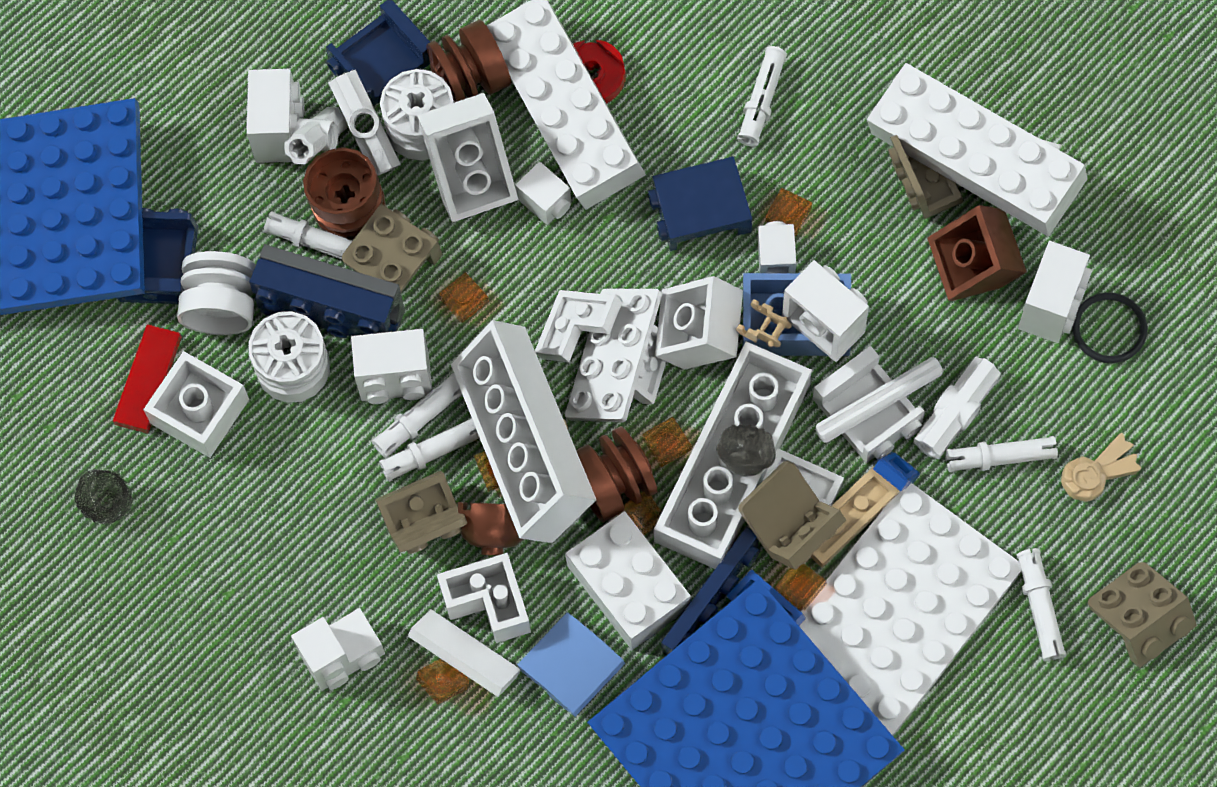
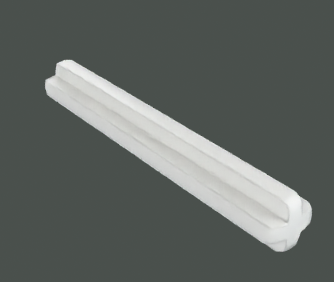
M930 357L816 425L817 435L824 443H827L940 377L943 371L940 363L935 357Z

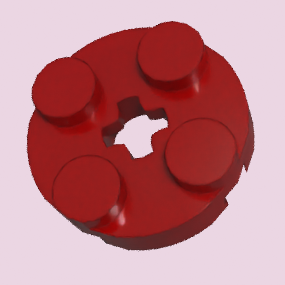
M584 40L574 43L573 45L585 67L589 70L599 69L597 72L598 77L594 78L593 81L606 104L619 95L626 80L622 55L613 45L602 40H596V43H585Z

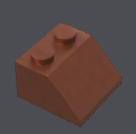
M979 205L927 237L949 301L1000 289L1027 273L1007 214L999 208Z

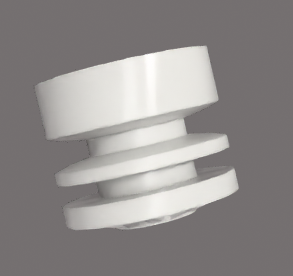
M409 70L392 78L382 91L380 107L387 136L394 150L408 159H430L417 115L454 103L451 89L442 77L427 70Z
M206 251L186 256L182 262L183 276L181 277V285L185 291L179 296L177 315L179 323L196 332L212 335H231L248 331L253 324L254 302L249 297L253 294L249 281L256 264L248 258L227 252Z
M292 311L278 312L264 318L254 328L249 340V358L263 390L272 398L287 403L302 402L315 396L324 387L330 373V361L323 337L312 320L305 315ZM291 347V353L284 355V349Z

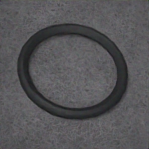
M1105 292L1093 295L1080 304L1072 326V332L1077 345L1087 356L1103 363H1118L1132 358L1141 350L1147 338L1148 325L1143 311L1133 300L1121 294ZM1102 300H1115L1129 306L1135 312L1140 324L1139 339L1134 347L1116 356L1102 355L1090 349L1085 344L1080 333L1081 316L1090 305Z

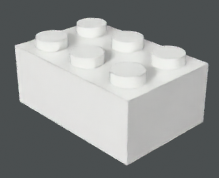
M484 93L417 115L440 195L452 222L518 200L496 117Z
M625 511L565 553L568 568L631 650L681 616L691 603L690 594Z

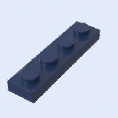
M748 527L744 529L722 562L719 563L661 642L662 653L668 655L697 631L702 623L705 624L715 616L718 610L717 602L723 594L727 596L738 584L739 578L737 575L744 565L749 568L755 562L760 553L758 548L759 540Z

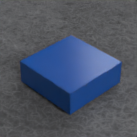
M891 452L879 459L873 468L874 471L899 491H903L911 483L914 484L920 475L919 471L895 452Z

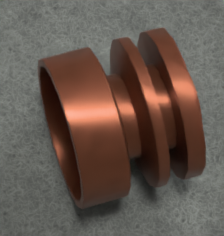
M480 19L459 29L461 42L459 47L448 35L442 37L445 53L436 41L426 45L431 71L442 77L448 84L454 103L464 100V93L468 98L478 95L476 86L478 83L481 84L489 95L511 85V77L502 53L490 30Z
M348 148L331 149L317 156L307 167L303 179L304 193L311 206L315 220L323 231L348 240L355 239L379 205L383 204L386 206L385 195L379 183L376 170L369 158L358 150Z
M622 426L612 430L615 445L607 435L599 437L603 453L601 456L590 445H585L576 450L597 499L590 508L601 522H605L624 511V504L620 494L625 493L634 504H638L642 501L639 488L647 497L657 493L652 468L645 453Z

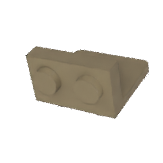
M897 135L890 137L893 147L888 149L896 174L903 183L913 211L920 208L924 219L963 203L962 196L955 182L907 155Z
M380 204L342 255V261L355 272L399 284L402 293L426 260L435 266L443 254L438 243V237L426 228L420 230L411 224V220L399 210L394 209L392 211L383 204Z
M790 461L781 463L739 504L738 508L740 514L770 557L794 570L810 559L811 554L826 540L833 537L837 529L846 521L839 509L819 501L796 465Z
M442 470L375 499L391 539L399 552L407 551L408 554L421 551L428 546V541L440 536L442 539L453 537L462 531L461 527L468 523L465 515L458 513V506Z
M1145 562L1137 563L1088 600L1090 610L1123 637L1130 660L1139 668L1158 657L1162 651L1180 638L1185 637L1197 626L1188 597Z

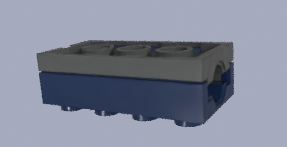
M264 244L259 256L260 259H258L249 281L252 292L256 294L255 300L258 309L263 314L271 316L278 312L292 311L307 316L318 327L327 329L328 333L338 338L398 331L399 323H401L405 313L399 284Z

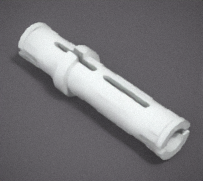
M769 46L766 48L765 57L757 76L751 99L745 103L743 109L745 117L737 140L746 146L755 147L758 145L764 123L771 116L770 104L778 84L784 60L787 57L786 51L779 47ZM768 72H771V75H770V79H769L767 88H766V90H764L763 87H764V84H765V81H766ZM758 103H761V106H760L759 113H758V115H757L756 121H754L753 118H754V115H755V112H756Z
M272 211L269 214L271 219L267 218L264 226V233L291 241L295 247L305 246L342 259L343 253L352 243L351 240L310 226L306 220L296 221Z
M452 373L403 415L401 413L394 418L395 422L371 440L376 450L384 458H387L409 438L413 440L418 436V431L462 395L455 374Z
M471 418L418 444L412 442L407 445L408 449L384 460L382 459L379 463L381 468L384 469L385 477L390 482L392 479L418 468V470L426 468V463L480 437Z
M1049 436L1048 438L987 445L986 442H979L976 447L946 449V460L961 459L950 461L947 463V468L949 472L980 468L981 471L990 470V466L1057 459V448H1051L1057 443L1054 436Z
M1034 548L1032 553L1028 549L1017 554L1025 583L1022 586L1023 594L1028 595L1043 661H1050V657L1053 660L1060 659L1066 656V651H1064L1049 591L1052 588L1051 580L1046 579L1040 549Z

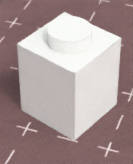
M540 161L515 184L518 200L546 225L554 218H561L570 208V187Z
M773 221L766 223L764 226H758L760 273L796 272L794 224Z

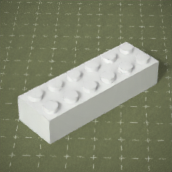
M530 0L487 25L502 53L511 80L576 198L585 210L646 175L548 0Z
M907 63L904 64L867 118L872 135L891 146L893 144L890 137L897 135L907 155L1048 237L1087 181L1086 168L1083 163Z
M492 320L453 361L451 366L519 538L553 543L597 499L526 328Z
M745 342L654 528L655 543L716 569L735 543L745 522V519L739 512V504L763 482V478L777 449H780L810 386L811 369L749 342Z

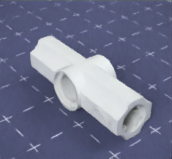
M357 71L347 72L328 82L348 123L349 130L352 132L362 154L371 161L377 176L400 166L401 163ZM362 114H369L374 119V127L368 133H360L355 127L356 119Z
M326 107L312 119L301 118L297 121L295 132L284 142L285 155L289 156L294 164H306L319 152L336 149L338 137L348 128L347 121L340 112L339 107Z
M975 357L955 385L951 384L944 391L934 407V413L914 438L913 443L918 446L920 451L930 458L933 457L939 460L961 430L965 431L979 412L981 402L1000 378L1001 373L996 369L995 365L985 358Z

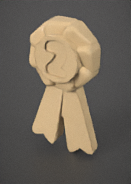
M1120 433L1095 461L1084 456L1070 461L1064 466L1061 477L1062 486L1067 494L1073 499L1088 502L1102 494L1106 480L1137 474L1141 469L1140 465L1136 463L1137 454H1131L1117 460L1133 447V444L1125 441L1124 434Z

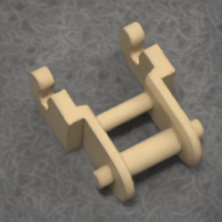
M753 299L751 303L752 308L767 316L760 330L757 329L756 331L751 328L746 331L745 327L739 324L736 331L755 343L760 339L768 343L769 347H780L781 342L778 338L784 328L790 329L792 324L788 321L787 317H781L773 313V307L765 303L761 306L759 301ZM770 321L777 324L772 335L765 333Z

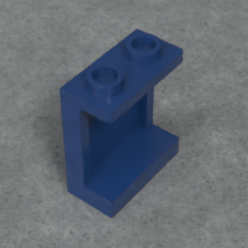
M386 0L380 5L381 16L338 48L332 43L326 46L328 55L326 64L331 72L338 77L356 70L373 107L380 102L382 91L392 78L405 71L423 70L430 65L426 48L430 41L393 0Z
M734 156L652 176L653 189L647 190L652 211L657 209L659 211L661 220L656 221L658 234L661 242L667 241L670 251L677 250V243L726 230L736 228L738 236L752 232V216Z
M142 208L145 294L119 297L117 299L120 302L179 304V296L185 291L181 285V277L183 276L182 262L186 256L194 254L196 251L199 226L192 214L182 209L154 212L151 209Z

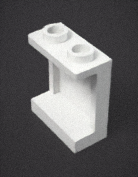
M871 346L814 387L813 400L827 417L891 381V378L878 364L880 356ZM904 397L844 432L842 435L867 464L875 457L879 460L888 455L895 447L893 444L903 436L905 439L914 436L923 427L921 423L923 422L925 411L921 406L915 408L907 397Z

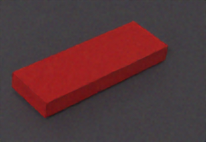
M146 325L113 418L114 425L149 433L152 424H150L143 409L171 370L182 339L181 333Z

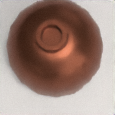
M458 502V513L464 514L468 522L461 527L462 531L460 533L470 545L481 547V555L503 554V548L515 547L523 540L518 536L506 504L471 503V509L467 510V502Z

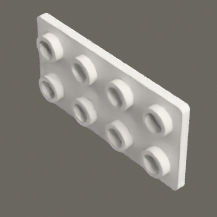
M603 289L600 294L616 296L622 304L610 334L589 332L565 413L567 419L570 421L625 422L633 397L642 404L655 403L666 361L655 357L658 327L654 325L662 297V293L658 289Z

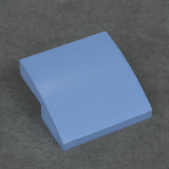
M567 612L517 666L522 673L546 690L551 699L576 717L625 665V662L599 637Z

